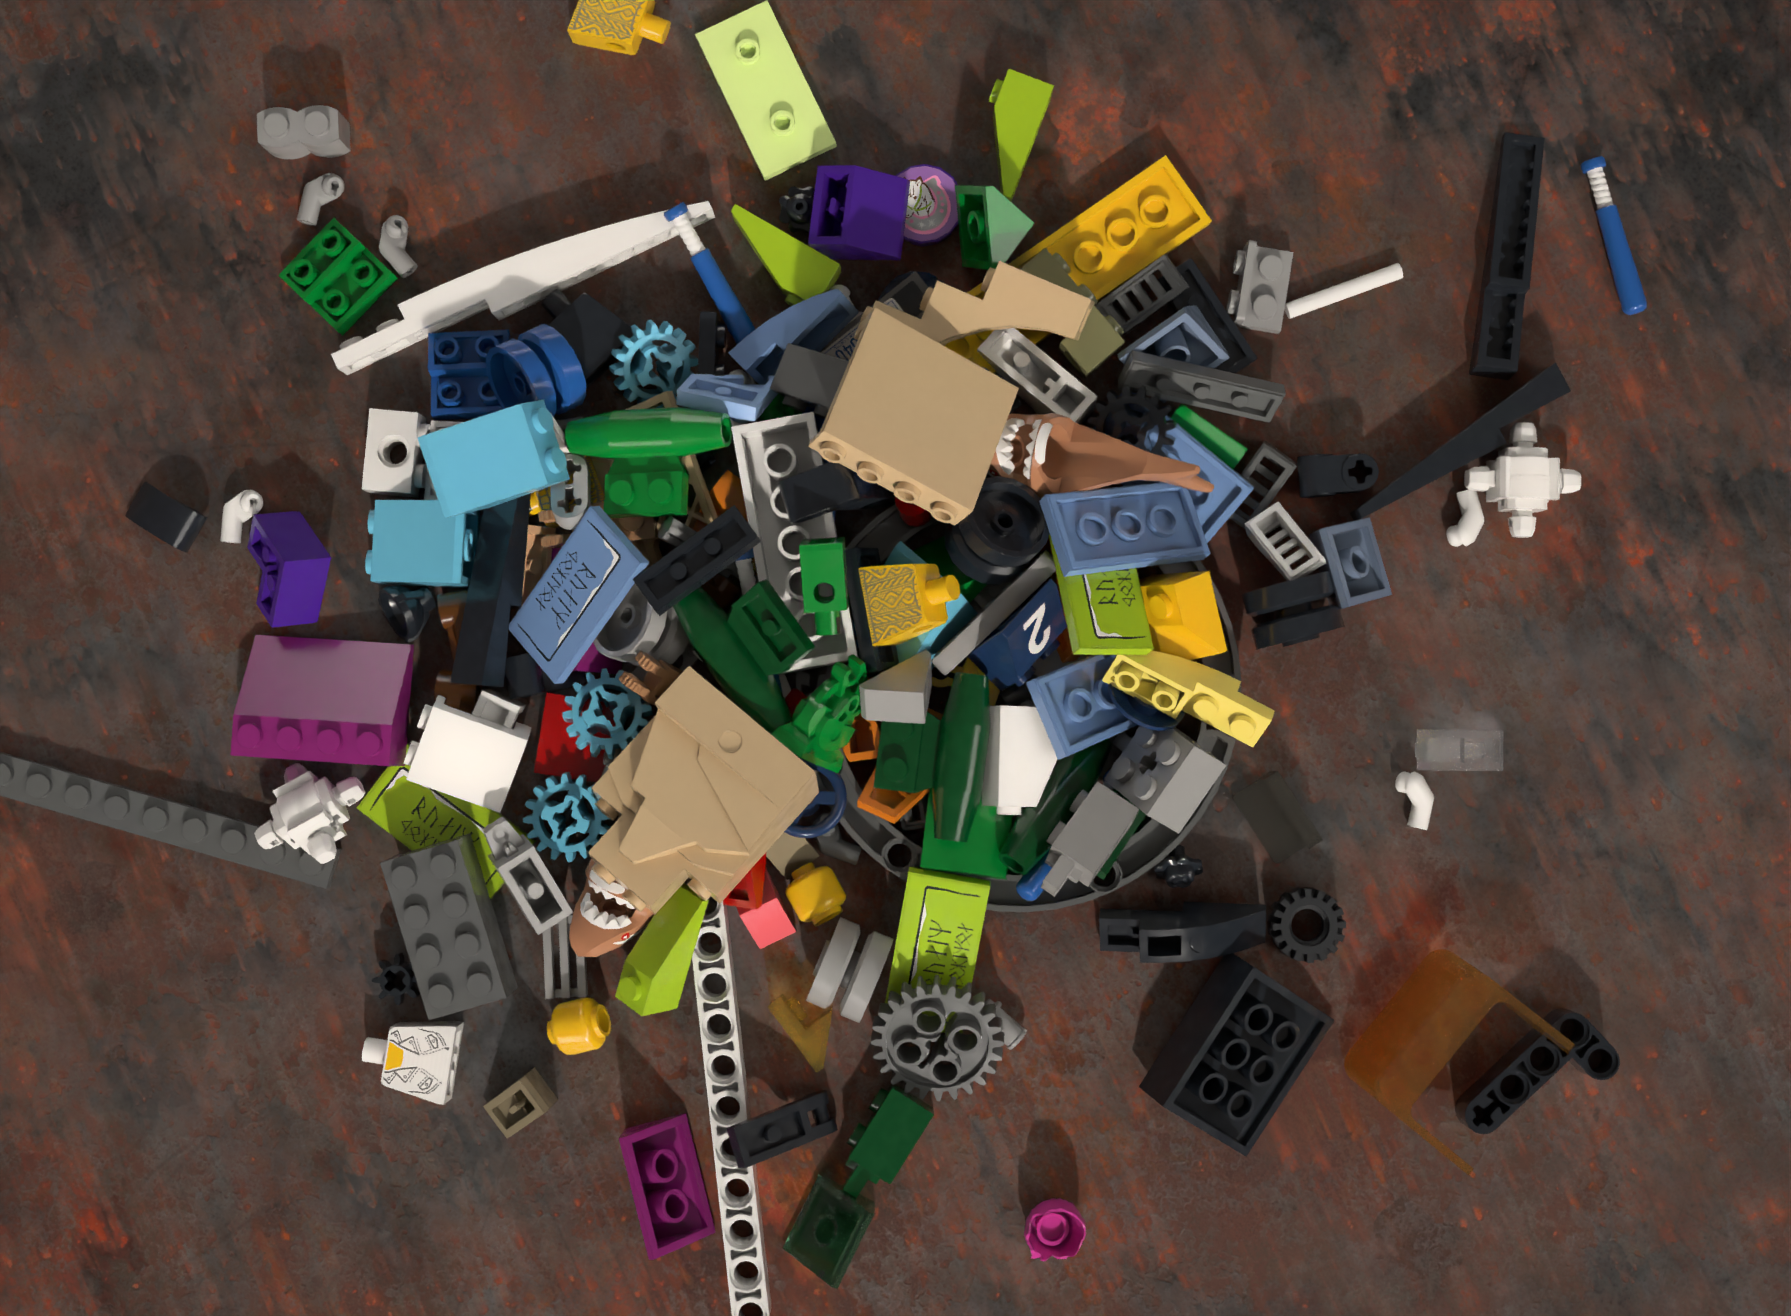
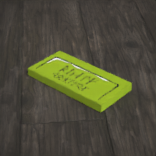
M1049 534L1073 655H1148L1154 647L1137 569L1132 568L1064 577Z
M407 743L406 755L410 747L409 743ZM409 765L388 766L357 806V809L410 850H416L470 833L488 894L492 900L504 884V881L488 857L492 852L482 829L497 819L504 817L519 835L524 834L528 839L527 833L499 812L406 780L411 767ZM533 838L528 839L532 845L536 842Z
M909 867L885 1003L888 1004L890 991L901 995L903 982L908 983L913 989L917 988L918 977L920 976L927 985L933 984L935 975H939L942 985H947L952 977H956V988L962 989L969 982L972 983L991 881ZM933 1011L922 1012L926 1016L938 1015ZM951 1012L945 1021V1026L942 1032L945 1033V1028L948 1020L951 1019V1017L956 1012Z

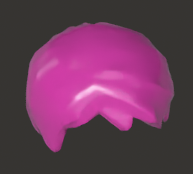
M1051 1198L1042 1201L1030 1211L1025 1222L1024 1237L1031 1252V1259L1040 1258L1041 1261L1045 1262L1051 1256L1057 1259H1067V1257H1074L1078 1253L1086 1237V1223L1073 1203L1061 1198Z

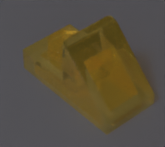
M783 993L769 1003L768 1008L816 1073L824 1068L833 1006L807 1025L803 1019L808 1015L794 996L788 1000Z

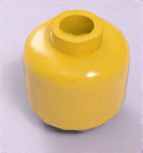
M811 862L791 873L794 880L787 886L785 893L801 921L805 923L813 922L814 926H819L842 913L841 905L846 900V894L830 867L820 866L815 868Z
M580 998L558 1004L552 1012L551 1020L547 1023V1035L550 1042L554 1045L556 1044L559 1050L566 1055H575L599 1049L611 1031V1021L607 1009L593 998Z

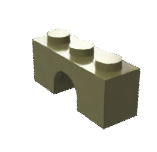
M1044 248L1020 268L1022 271L1087 297L1095 302L1094 305L1098 302L1087 286L1084 284L1077 286L1068 275L1071 269L1058 253L1051 255ZM1094 305L1079 340L1066 337L1060 342L1058 347L1060 352L1083 379L1121 349L1125 342L1121 337L1124 331L1111 315L1104 317Z

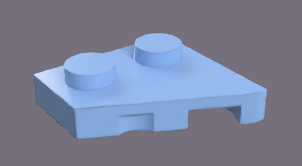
M691 374L677 389L676 405L696 410L727 413L732 421L748 423L755 422L778 393L770 389L774 379L772 375H768L766 385L744 384L743 375L715 376L712 374Z

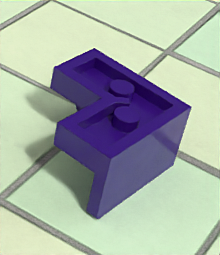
M300 512L253 514L247 548L262 569L256 602L257 606L272 628L317 622L331 556Z

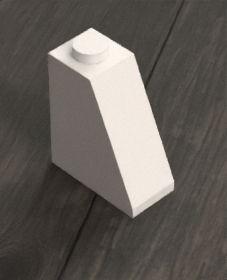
M990 706V735L982 790V805L996 806V814L1021 815V807H1037L1058 759L1036 707Z

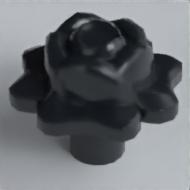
M793 186L789 189V196L785 195L779 199L781 206L779 220L784 224L789 223L788 228L792 233L801 230L808 233L810 231L815 192L812 186L804 189Z
M1178 845L1169 853V857H1166L1163 862L1154 866V871L1156 872V878L1164 879L1169 887L1185 888L1194 882L1196 875L1203 873V867L1200 859H1193L1185 855L1184 846Z

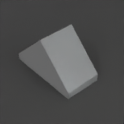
M925 649L860 684L861 716L869 721L925 724L932 688L931 653Z

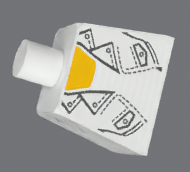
M464 1022L396 1023L390 1027L388 1040L366 1038L362 1051V1061L383 1065L382 1085L436 1104L444 1105L452 1099Z

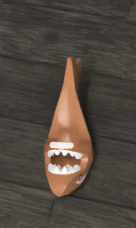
M1056 413L1042 415L1009 414L987 472L991 477L999 476L1015 479L1030 487L1041 499L1045 494L1089 491L1109 485H1121L1123 482L1134 480L1160 481L1205 493L1212 492L1214 489V484L1197 476L1200 473L1198 465L1144 451L1119 439L1075 423L1070 418Z
M592 858L585 871L587 876L585 887L575 905L569 932L571 948L578 957H597L623 946L635 938L655 915L647 907L641 912L634 908L622 896L626 889L614 880L609 885L591 869L595 864Z

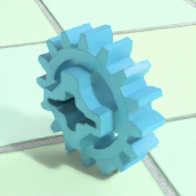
M647 320L646 330L643 331L635 324L632 325L633 336L630 339L624 335L618 337L621 343L624 344L622 350L612 349L611 354L619 360V363L609 366L610 371L614 375H619L613 382L619 390L625 389L623 396L628 401L632 402L637 398V404L665 391H673L675 400H677V389L691 374H694L690 367L698 365V358L690 355L696 348L690 340H685L687 334L680 328L673 331V326L667 321H663L658 329L656 323L652 320ZM663 340L670 342L671 344L668 345L667 343H665L661 346L654 345L652 341ZM650 353H651L656 359H658V360L656 361V365H657V367H658V368H656V370H657L659 376L656 375L653 371H651V370L653 369V364H652V361H653V360H652V358H651V356H650ZM648 384L656 385L657 389H644L639 387L638 385L644 387ZM663 404L656 408H663Z
M607 668L602 669L601 678L595 679L589 672L586 674L588 684L585 686L577 682L573 684L574 690L577 693L576 697L565 696L564 701L572 710L563 712L562 717L565 722L573 723L566 728L569 737L580 735L576 741L577 747L582 750L589 744L592 757H597L601 749L606 750L608 758L613 759L615 749L621 748L623 751L628 743L638 735L639 731L649 723L643 718L653 715L652 706L643 704L646 701L619 680V677L624 672L622 670L618 671L615 678H610ZM613 689L621 691L623 693L615 695L609 692H605V690ZM591 696L592 700L588 710L582 712L581 716L582 708L587 699ZM601 701L613 712V720L616 726L613 727L610 721L603 715ZM634 715L632 724L625 731L624 726L627 718ZM601 732L610 735L611 738H599L593 736V734Z
M565 772L562 774L561 783L554 776L546 779L548 789L540 785L533 789L538 800L529 799L525 803L527 808L533 810V814L523 818L524 823L533 824L534 827L527 834L528 839L539 837L541 842L536 850L540 852L547 847L551 848V859L553 860L557 859L562 852L565 853L567 862H572L575 859L576 851H579L584 859L589 857V845L594 846L600 839L599 834L604 835L610 829V826L604 824V820L609 818L595 806L599 799L592 790L594 784L590 787L586 786V775L584 774L580 775L573 782L570 772ZM569 790L562 802L548 800L556 792ZM585 798L590 802L594 815L588 812L584 803ZM572 804V817L577 819V821H574L565 830L566 817L560 813H563ZM543 819L548 821L553 831L552 835L547 831ZM574 833H589L586 839L576 843H569Z

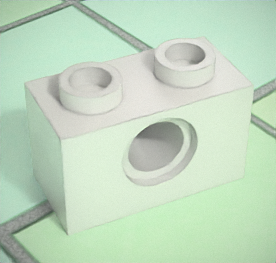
M369 409L362 490L371 494L419 498L420 488H425L427 465L422 464L423 453L418 437L430 433V424H426L427 418L417 412ZM398 444H405L407 448L406 458L398 464H393L390 460L392 448Z

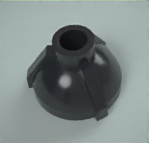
M399 585L387 586L379 591V605L395 633L405 640L406 643L418 639L430 617L428 611L436 607L431 592L426 587L411 591Z

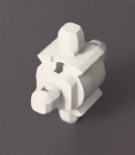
M1518 422L1513 424L1510 430L1509 443L1513 444V447L1498 451L1497 460L1486 461V466L1473 467L1466 470L1464 485L1473 491H1486V502H1498L1499 512H1512V517L1508 518L1509 531L1512 537L1528 538L1532 537L1536 525V517H1532V513L1547 510L1549 500L1560 499V494L1573 493L1580 490L1581 474L1571 469H1560V458H1548L1547 448L1533 447V444L1537 443L1534 424Z
M295 763L285 770V784L273 790L277 798V803L270 806L274 821L268 820L259 826L254 834L258 844L264 849H271L282 844L285 840L294 849L299 847L304 849L319 863H327L336 856L335 841L347 835L343 828V823L350 819L346 805L350 807L364 796L365 790L357 777H349L337 782L335 787L325 776L318 779L300 763Z

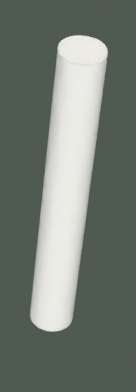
M1399 263L1285 303L1286 315L1291 319L1402 279V268Z

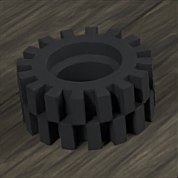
M1309 887L1293 888V891L1289 893L1284 892L1280 895L1281 899L1278 902L1274 901L1271 906L1274 908L1272 914H1268L1267 921L1270 922L1268 932L1274 940L1272 941L1274 945L1290 958L1297 961H1305L1306 963H1314V960L1322 961L1328 958L1326 955L1329 953L1334 954L1339 949L1336 947L1339 941L1343 942L1345 935H1342L1343 928H1346V921L1342 918L1344 912L1336 904L1337 901L1325 892ZM1303 909H1312L1321 918V930L1311 940H1300L1292 931V919L1298 911Z

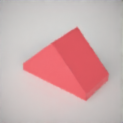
M766 868L762 906L758 909L736 907L739 916L759 949L796 932L793 922Z

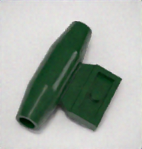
M767 579L755 584L732 605L730 615L701 586L673 606L694 651L729 700L770 734L779 726L792 722L793 715L773 674H781L788 671L811 652L815 645Z
M956 672L941 720L927 711L925 724L882 721L873 788L918 793L932 788L934 838L968 842L982 795L990 735L989 677Z
M1108 738L1067 757L1057 759L1037 807H1021V815H1017L999 854L1000 861L1007 868L1017 874L1026 875L1050 850L1052 845L1046 841L1060 821L1067 825L1074 815L1069 809L1082 790L1089 793L1098 781L1112 749V743ZM1113 788V790H1111V791H1113L1114 793H1116L1117 795H1119L1120 797H1122L1123 799H1125L1126 801H1128L1129 803H1131L1132 805H1134L1132 802H1130L1126 797H1124L1120 792H1118V791L1115 790L1114 788ZM1140 809L1133 824L1096 876L1104 880L1146 816Z

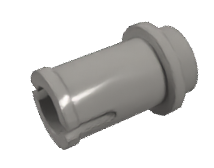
M989 998L985 1001L984 1006L988 1004L996 1005L995 1017L1002 1018L1001 1032H1004L1005 1035L1004 1044L1009 1050H1012L1023 1039L1027 1029L1019 1025L1000 1008L1002 1006L1000 1001L994 1002Z

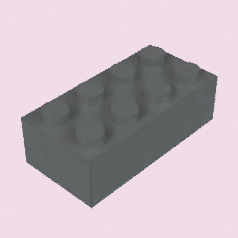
M470 833L398 854L380 863L428 1020L507 998L518 988Z

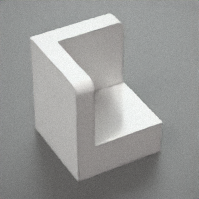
M492 689L482 690L472 715L512 729L518 714L523 712L526 705L517 700H510V697Z

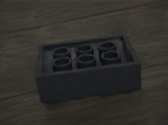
M1234 953L1224 955L1144 1077L1139 1088L1164 1108L1247 1157L1335 1020Z

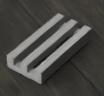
M569 915L557 923L559 924L560 989H556L553 926L543 932L545 999L588 996L586 957H578L576 954L577 988L570 987L568 924H571L573 915Z

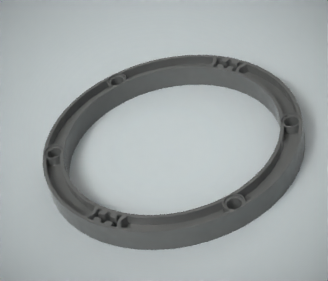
M987 474L985 479L991 478V476ZM1105 486V487H1101V488H1098V489L1112 488V487H1110V486ZM895 503L871 521L851 541L845 550L851 548H878L882 566L900 541L906 545L921 533L943 522L938 521L932 516L930 521L924 525L910 526L900 518ZM1200 560L1151 566L1157 574L1207 571ZM1211 579L1227 651L1221 654L1198 658L1197 663L1241 681L1239 653L1232 623L1222 597ZM848 591L849 606L851 607L850 596ZM834 665L825 666L827 668L826 674L818 676L817 688L831 677ZM804 670L796 672V689L803 693L804 685L811 687V675L805 673ZM1240 683V686H1239V689H1238V692H1240V693H1241V683ZM1197 719L1193 740L1223 762L1226 767L1179 834L1151 817L1144 820L1112 866L1113 877L1105 885H1097L1092 881L1087 887L1080 881L1074 883L1068 878L1055 897L1044 890L1036 900L1027 901L1016 891V884L1023 876L1017 873L1007 872L1006 880L967 876L964 873L937 872L991 881L986 910L999 912H1035L1060 909L1085 903L1111 893L1139 878L1161 862L1193 829L1203 816L1220 786L1228 768L1236 738L1220 730H1207V723ZM840 748L844 761L839 774L846 786L847 804L839 822L871 857L887 870L907 882L909 867L922 869L920 864L923 847L908 838L889 821L857 807V801L863 789L853 773L843 749ZM814 770L820 791L834 792L829 779L821 772ZM828 805V806H829V808L832 810V808H833L834 805ZM898 843L907 845L912 853L910 861L903 866L892 864L888 858L889 849Z

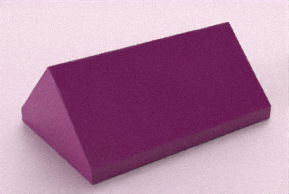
M679 1114L625 1128L619 1137V1142L648 1259L655 1260L716 1233L686 1114Z

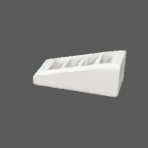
M1276 502L1244 523L1247 536L1287 581L1305 577L1326 563L1325 558L1279 502ZM1279 526L1282 528L1281 531L1268 539L1265 536ZM1287 536L1291 538L1277 549L1273 546ZM1298 545L1301 548L1286 559H1283L1282 555ZM1305 555L1310 558V560L1298 568L1291 569L1290 565Z

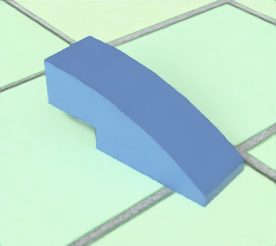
M834 289L804 300L772 317L747 335L728 353L759 385H766L768 375L775 376L788 343L820 352L859 311L839 289Z

